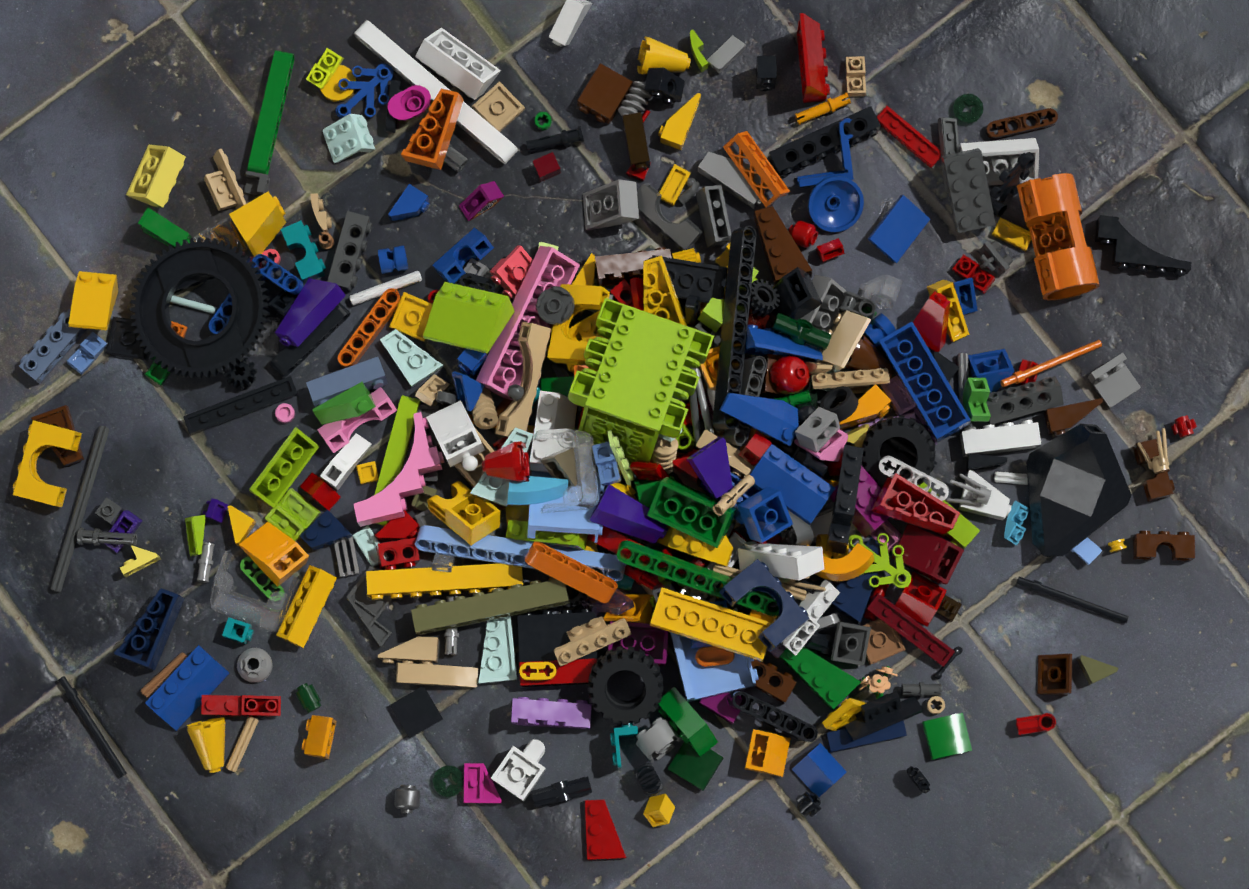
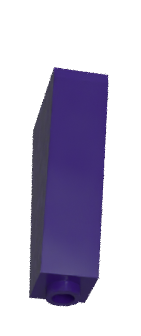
M311 278L307 280L275 331L283 345L298 347L342 301L346 294L337 283Z
M608 485L601 495L589 519L591 522L652 543H656L659 538L663 539L668 531L666 524L647 516L650 508L611 485Z

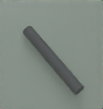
M695 390L694 394L689 396L694 444L695 448H698L696 443L701 436Z

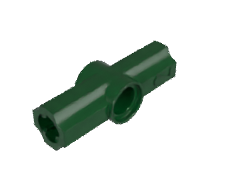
M780 313L776 315L772 325V330L790 336L791 340L800 345L807 343L822 350L827 349L832 335L813 327L807 320L798 319L797 321Z

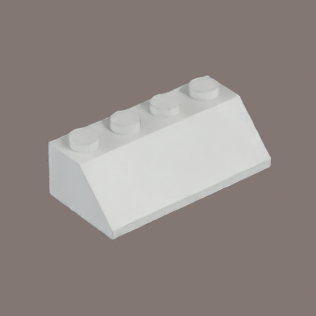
M443 28L425 38L415 56L422 64L433 69L436 74L444 77L453 86L459 88L474 100L484 94L501 71Z
M1036 138L960 143V152L976 148L982 151L988 186L1003 185L1004 183L999 180L1000 174L1004 170L1009 172L1018 164L1019 156L1027 152L1033 154L1035 161L1029 168V176L1025 180L1020 178V183L1038 178L1039 147Z
M540 391L530 456V470L548 472L541 462L542 458L572 446L578 405H575L569 401L568 397L560 393Z

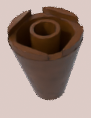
M862 335L844 367L853 371L887 368L890 379L895 372L890 361L864 335Z

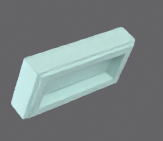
M368 525L355 533L353 538L370 565L376 567L379 565L376 550L379 541ZM385 553L383 557L385 560L389 559V557Z

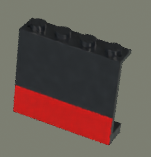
M581 609L580 613H572V610H561L560 614H553V611H542L541 615H533V612H528L517 616L520 667L527 662H551L555 665L557 671L556 676L552 680L526 681L520 676L521 687L588 684L593 664L597 663V650L560 666L554 649L571 642L567 631L594 619L595 612H591V609ZM527 666L523 673L526 674V677H530V673H537V670H531L530 666ZM546 666L545 670H539V673H545L546 676H550V673L553 672L549 666Z

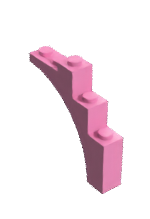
M421 412L414 413V443L403 470L381 492L369 499L354 503L356 519L360 527L404 517V510H407L404 497L424 493L423 487L426 486L424 475L421 474L442 470L441 463H445L443 453L438 451L437 446L432 447L431 435L427 436L426 429H429L428 420L426 417L423 418Z

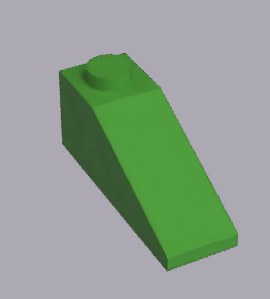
M362 381L312 410L323 425L358 417L376 406L370 392Z

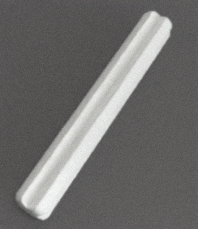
M415 271L350 295L349 299L351 304L355 306L382 296L387 289L393 288L398 290L420 282L422 277L419 271Z

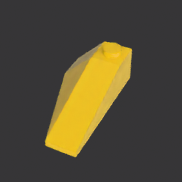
M662 255L643 261L644 311L687 326Z

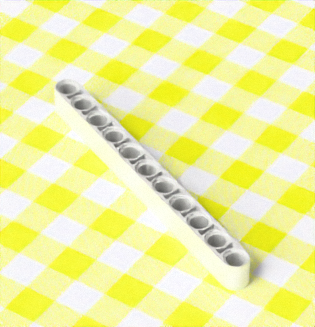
M366 20L354 32V36L382 61L390 65L410 85L425 87L431 95V102L434 101L441 88L450 90L370 21ZM463 101L456 124L498 160L506 164L518 151L517 147Z

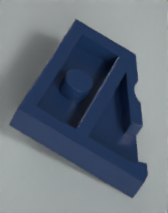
M329 510L325 511L300 535L313 551L325 545L334 544L336 540L345 537L348 539L353 536Z

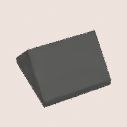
M837 622L831 660L864 666L871 627Z

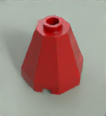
M522 441L513 442L486 455L485 460H482L483 472H486L491 477L528 482L529 479L526 476L530 475L528 452L523 451V448H526V444Z

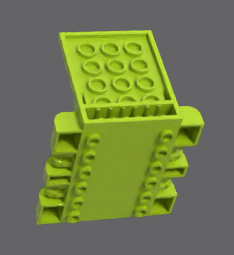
M605 298L596 321L598 334L605 338L595 337L594 340L589 338L584 352L585 363L589 368L582 369V372L577 370L568 394L569 401L584 407L575 445L587 443L593 452V445L609 442L607 431L612 430L613 435L618 436L620 447L623 448L629 466L632 462L649 463L659 434L671 438L679 436L688 409L685 408V403L678 399L687 400L689 396H692L700 378L696 376L695 370L688 367L698 368L700 364L705 363L714 335Z

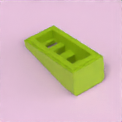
M205 515L185 518L190 556L201 555Z

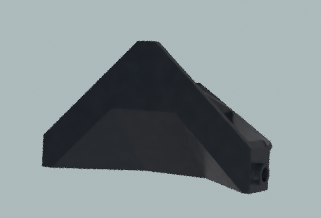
M1077 425L1031 452L1026 462L1032 542L1040 553L1046 557L1064 556L1124 509L1132 496L1107 434L1097 425Z

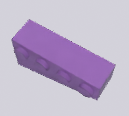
M529 697L513 698L512 725L590 729L592 705L588 704V701L576 700V703H568L566 699H557V702L549 701L548 698H537V700H529Z

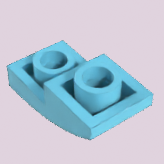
M1016 500L1007 517L1004 538L1018 545L1026 531V528L1021 525L1027 518L1030 509Z

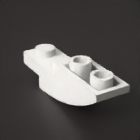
M824 580L820 587H825L826 591L816 590L814 594L808 592L805 600L801 601L799 607L801 606L807 611L810 619L783 642V645L795 656L819 628L820 625L817 621L840 593L827 580Z

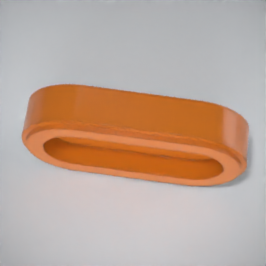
M715 646L702 647L696 652V661L703 667L726 665L731 663L735 657L734 652Z

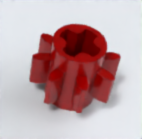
M1188 415L1174 420L1175 424L1171 426L1174 435L1179 434L1180 438H1185L1194 434L1193 429L1197 427L1194 419L1190 420Z

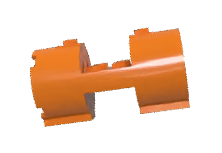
M1067 173L1054 174L1052 177L1030 179L1017 185L1025 223L1029 227L1036 256L1034 261L1043 299H1066L1097 289L1100 284L1092 250L1090 247H1087L1080 220L1082 209L1074 176Z

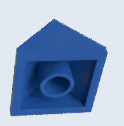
M821 743L792 768L793 772L811 792L819 797L847 773Z

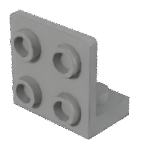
M1124 353L1116 356L1088 376V379L1101 398H1103L1108 408L1115 406L1141 388L1124 364L1127 360Z

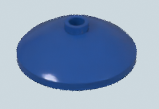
M831 176L823 179L813 188L808 200V211L812 221L821 229L829 232H840L853 226L860 218L864 206L863 194L859 186L844 176ZM835 198V202L830 204V200Z

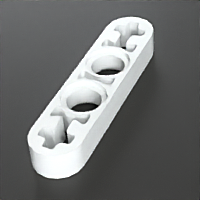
M884 456L880 460L879 469L883 474L889 477L893 475L894 469L890 467L888 470L884 469L885 465L883 462L887 463L889 460L891 461V466L895 468L897 464L900 465L897 470L898 475H900L902 469H908L911 472V476L907 479L908 481L918 486L917 480L925 478L928 481V485L921 489L928 492L933 482L935 483L933 487L936 489L944 488L943 492L945 494L937 496V491L933 489L931 493H928L941 501L948 497L949 488L945 483L892 456Z

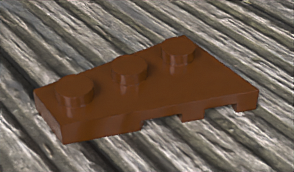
M67 405L31 417L32 421L76 431ZM80 444L77 452L61 447H51L65 466L84 460Z

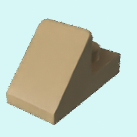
M434 374L417 390L415 397L429 406L437 405L438 402L435 401L437 391L446 392L450 384Z

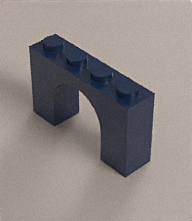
M757 559L727 583L719 593L731 607L752 592H765L774 598L779 609L778 618L758 637L772 652L810 618L807 611L803 607H799L795 602L794 596L790 592H786L782 587L781 581L777 577L772 576L768 566Z

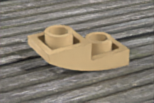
M865 56L846 57V87L849 97L866 96Z
M318 193L310 194L317 222L323 232L329 233V228H332L331 217H328L326 211H322L324 210L323 199H320Z

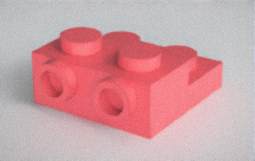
M517 245L506 258H502L489 271L493 275L491 277L492 281L503 287V294L509 296V299H515L533 259L521 245Z

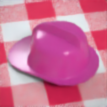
M411 86L394 95L389 100V114L398 120H407L420 116L429 107L431 95L423 86Z

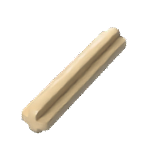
M252 716L248 717L226 766L228 770L232 772L237 771L258 724V719Z

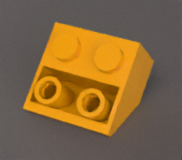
M753 729L745 769L783 777L790 738Z

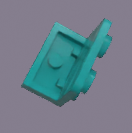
M629 723V725L621 724L620 728H614V733H610L611 746L616 747V752L612 753L613 765H617L618 769H622L619 738L638 735V727L633 726V723Z

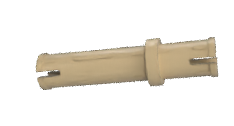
M751 475L744 476L728 493H724L721 500L713 506L714 513L722 516L725 511L735 506L736 501L755 484V479Z

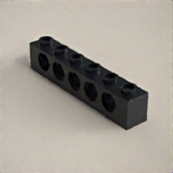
M871 106L845 117L850 118L852 121L850 123L846 122L843 125L844 133L853 135L849 139L851 146L860 143L861 139L865 137L872 138L876 136L881 127ZM840 120L770 151L768 158L778 175L788 176L796 168H806L814 160L821 161L825 159L827 154L841 152L840 138L837 136ZM862 125L864 130L857 131L854 126ZM827 140L830 145L822 146L820 141ZM811 148L813 153L806 154L803 149ZM793 155L796 160L789 162L786 157Z

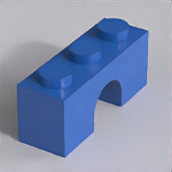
M473 228L433 264V267L445 281L454 284L466 273L463 270L465 262L471 258L481 260L494 247L484 234Z

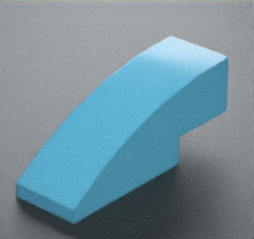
M529 476V482L509 480L507 505L538 504L566 496L568 479Z

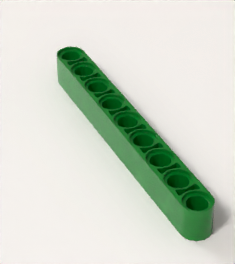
M625 540L618 545L617 558L622 563L722 599L725 598L719 592L733 579L732 577L632 541ZM629 549L631 553L625 555L621 552V550ZM646 555L649 557V560L642 561L639 557ZM665 562L668 566L661 568L658 563ZM678 569H684L686 573L681 575L678 574L676 571ZM698 575H702L705 579L703 581H697L695 577ZM715 582H721L723 586L717 588L713 584ZM752 592L737 603L770 616H777L779 614L778 606L773 608L768 605L770 602L776 601L765 592ZM752 595H757L760 597V599L757 601H753L750 599V597Z

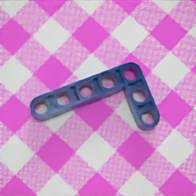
M258 254L252 259L256 263L255 267L260 269L258 274L264 276L261 281H265L268 278L292 295H298L304 287L303 282L267 256ZM266 260V266L260 268V262ZM281 270V276L275 279V273ZM292 281L297 282V285L294 289L289 288V285ZM230 293L209 322V330L214 334L220 333L230 320L231 315H227V310L232 307ZM219 323H222L223 328L220 331H217V325Z

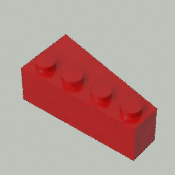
M897 473L886 479L871 509L873 512L941 534L952 530L960 515L959 511Z

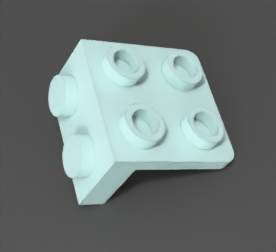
M348 114L323 129V135L334 163H339L359 151L371 152L375 150L373 138L369 133L367 121L363 115Z

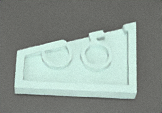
M396 329L380 339L411 387L444 367L443 364L435 360Z

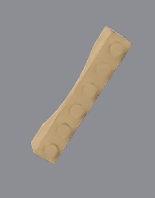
M522 322L518 343L523 358V374L520 386L524 388V394L520 400H513L508 408L499 415L495 434L509 437L515 427L528 431L527 426L532 415V405L537 394L536 389L538 380L541 377L542 364L546 357L545 352L547 343L550 340L551 328Z

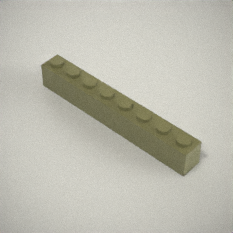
M551 577L546 582L536 580L530 582V585L522 586V584L513 585L508 590L497 588L488 594L478 592L469 598L459 596L453 598L454 601L450 602L440 600L434 602L435 605L431 606L421 604L415 606L416 609H412L411 612L415 633L422 635L570 604L566 584Z

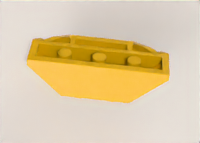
M668 525L666 526L668 531L664 538L657 540V543L724 566H728L733 551V546L729 542L727 535L724 536L721 544L716 548Z

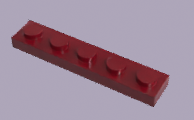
M876 593L866 607L867 610L944 667L955 651L879 593Z

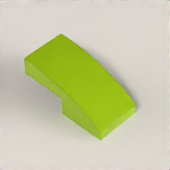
M691 30L690 47L692 55L700 71L704 72L708 69V62L701 53L704 44L695 31Z

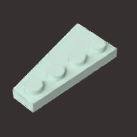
M515 427L501 448L513 442L522 441L526 444V448H523V451L527 452L534 434ZM485 472L470 494L507 507L509 480L491 477Z
M511 616L487 621L478 684L517 680Z

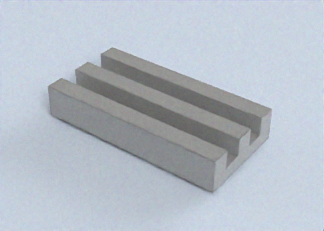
M353 536L348 539L345 537L336 540L334 545L340 577L360 574ZM348 541H350L355 571H351L346 545ZM339 543H342L343 552L347 568V572L345 573L343 570Z

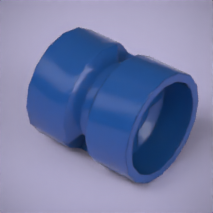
M404 245L394 247L393 250L389 248L378 250L382 274L391 273L394 269L397 271L408 270Z
M882 313L872 320L873 324H869L863 333L876 348L880 346V339L896 331L891 321Z

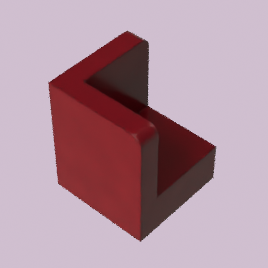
M553 152L533 160L540 182L561 174V168Z

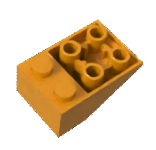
M268 521L239 544L243 551L277 587L302 568L309 558V555L296 541Z

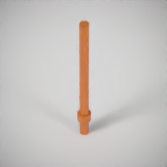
M1097 340L1025 371L1019 370L1013 373L1012 376L1001 380V386L1006 387L1013 383H1021L1025 381V378L1100 348L1102 343L1100 340Z

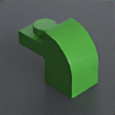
M967 378L963 391V408L968 413L971 421L989 422L991 415L986 403L990 389L986 378Z

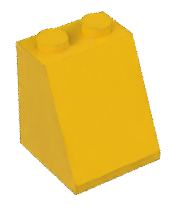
M269 191L229 214L254 257L264 252L286 224L283 217L286 215L277 197H272Z

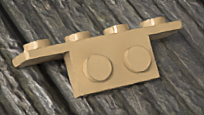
M218 149L213 159L219 171L206 174L204 180L218 211L235 207L237 210L247 204L243 197V190L238 186L236 175L230 168L227 155L224 154L222 149Z
M887 368L811 375L813 389L831 388L833 390L837 387L846 386L854 394L866 393L870 390V385L890 383Z
M704 430L696 443V447L703 448L716 439L717 436L708 430ZM726 442L731 472L739 477L750 475L755 466H752L738 455L741 452L740 450Z
M601 616L567 631L571 642L555 648L554 653L560 666H563L630 636L631 631L625 618L606 625Z

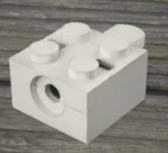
M531 740L523 752L513 746L491 779L524 802L546 771V768L538 763L545 753L544 744L539 740Z

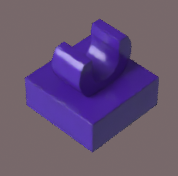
M211 498V501L206 502L209 507L207 512L203 511L205 517L216 522L223 523L228 509L227 506L229 505Z

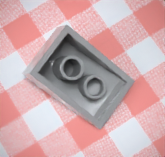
M618 179L583 193L585 230L626 224L639 219L636 182Z

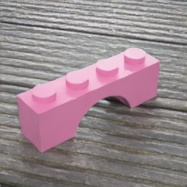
M381 387L371 393L375 408L358 417L327 423L317 429L333 453L349 443L351 434L361 424L371 420L382 421L397 411Z

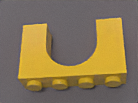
M561 284L560 287L572 295L575 307L569 320L563 324L553 325L551 328V340L547 348V358L555 363L586 365L584 352L588 342L571 340L569 325L572 318L582 310H600L604 299H609L610 292L602 286Z
M33 420L28 428L29 437L27 443L23 447V459L18 465L19 474L13 484V495L62 507L67 489L45 483L37 473L36 463L39 455L50 447H61L77 452L82 433Z

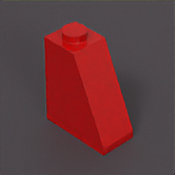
M936 291L928 298L913 323L926 345L933 351L939 352L946 342L950 301L943 294Z

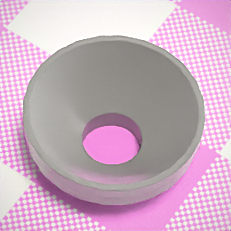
M260 648L245 650L237 662V670L240 676L250 683L264 681L269 677L273 668L270 655ZM251 659L259 661V667L255 670L248 668V662Z

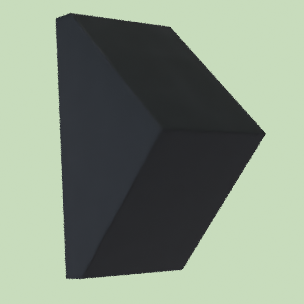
M934 352V359L947 381L950 382L960 367L939 352Z

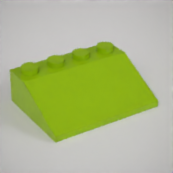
M444 282L435 296L423 337L424 339L488 354L515 310L509 296Z

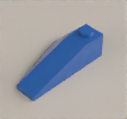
M728 393L720 408V411L771 439L791 446L796 436L795 431L799 427L798 409L783 400Z

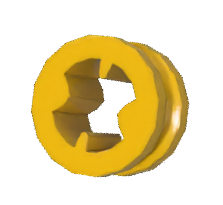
M1125 539L1109 542L1108 546L1111 547L1110 553L1126 549L1127 546L1124 545Z

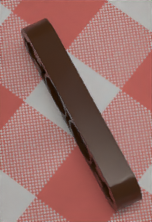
M1047 108L992 121L986 128V135L992 140L1048 128L1055 125L1058 114L1054 109ZM1047 114L1053 116L1051 122L1048 119H1044L1041 122L1042 124H1040V119L1045 118ZM1029 117L1034 118L1036 125L1028 126L1026 119ZM1008 123H1017L1018 129L1015 131L1010 130ZM1002 124H1004V129L998 130L997 134L990 132L992 126H995V129H1000L1003 126Z

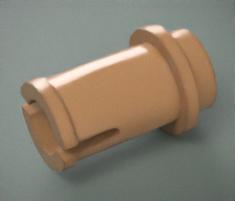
M322 232V236L319 235L321 248L331 249L334 245L333 237L328 232Z

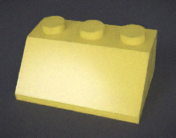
M148 145L126 195L148 205L164 208V205L168 202L169 194L176 184L179 171L183 168L186 157L167 146Z

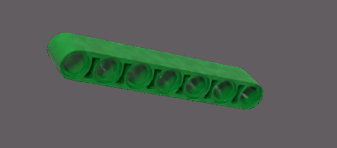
M277 50L274 52L247 171L267 175L269 173L295 54Z

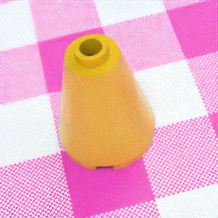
M645 36V40H642L638 55L641 66H637L639 74H648L649 68H665L672 73L685 72L686 69H689L691 59L688 58L687 53Z
M224 717L212 718L203 722L197 721L187 725L188 734L205 770H209V773L219 772L221 767L224 766L226 725Z

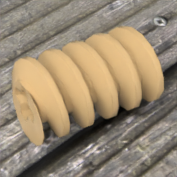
M487 388L483 389L474 409L471 411L474 423L480 429H490L498 423L494 401L490 390Z
M658 436L651 457V463H659L668 475L674 469L672 460L676 459L679 445L676 438L669 442Z

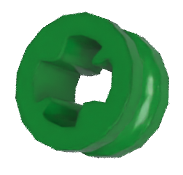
M539 112L535 116L537 128L540 130L550 128L552 120L547 112ZM543 117H547L546 121H548V123L540 125V121H538L539 118L543 119Z

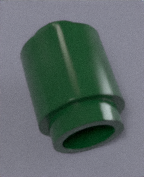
M305 683L297 688L298 692L295 694L303 709L308 713L322 706L320 703L321 699L313 684L308 685V683Z

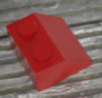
M913 572L910 584L903 589L895 606L918 623L928 627L947 590Z

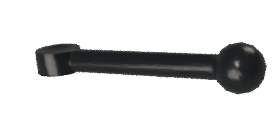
M956 647L954 654L945 666L934 674L936 679H940L942 673L954 658L963 652L961 647Z

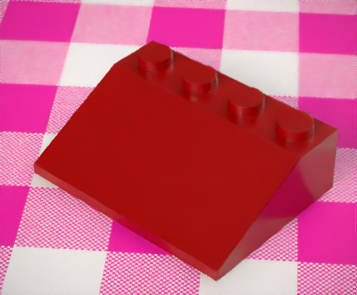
M800 13L796 32L803 103L826 101L827 95H830L829 84H826L825 77H828V67L824 66L823 60L826 59V48H822V41L825 40L824 30L820 29V23L806 14Z

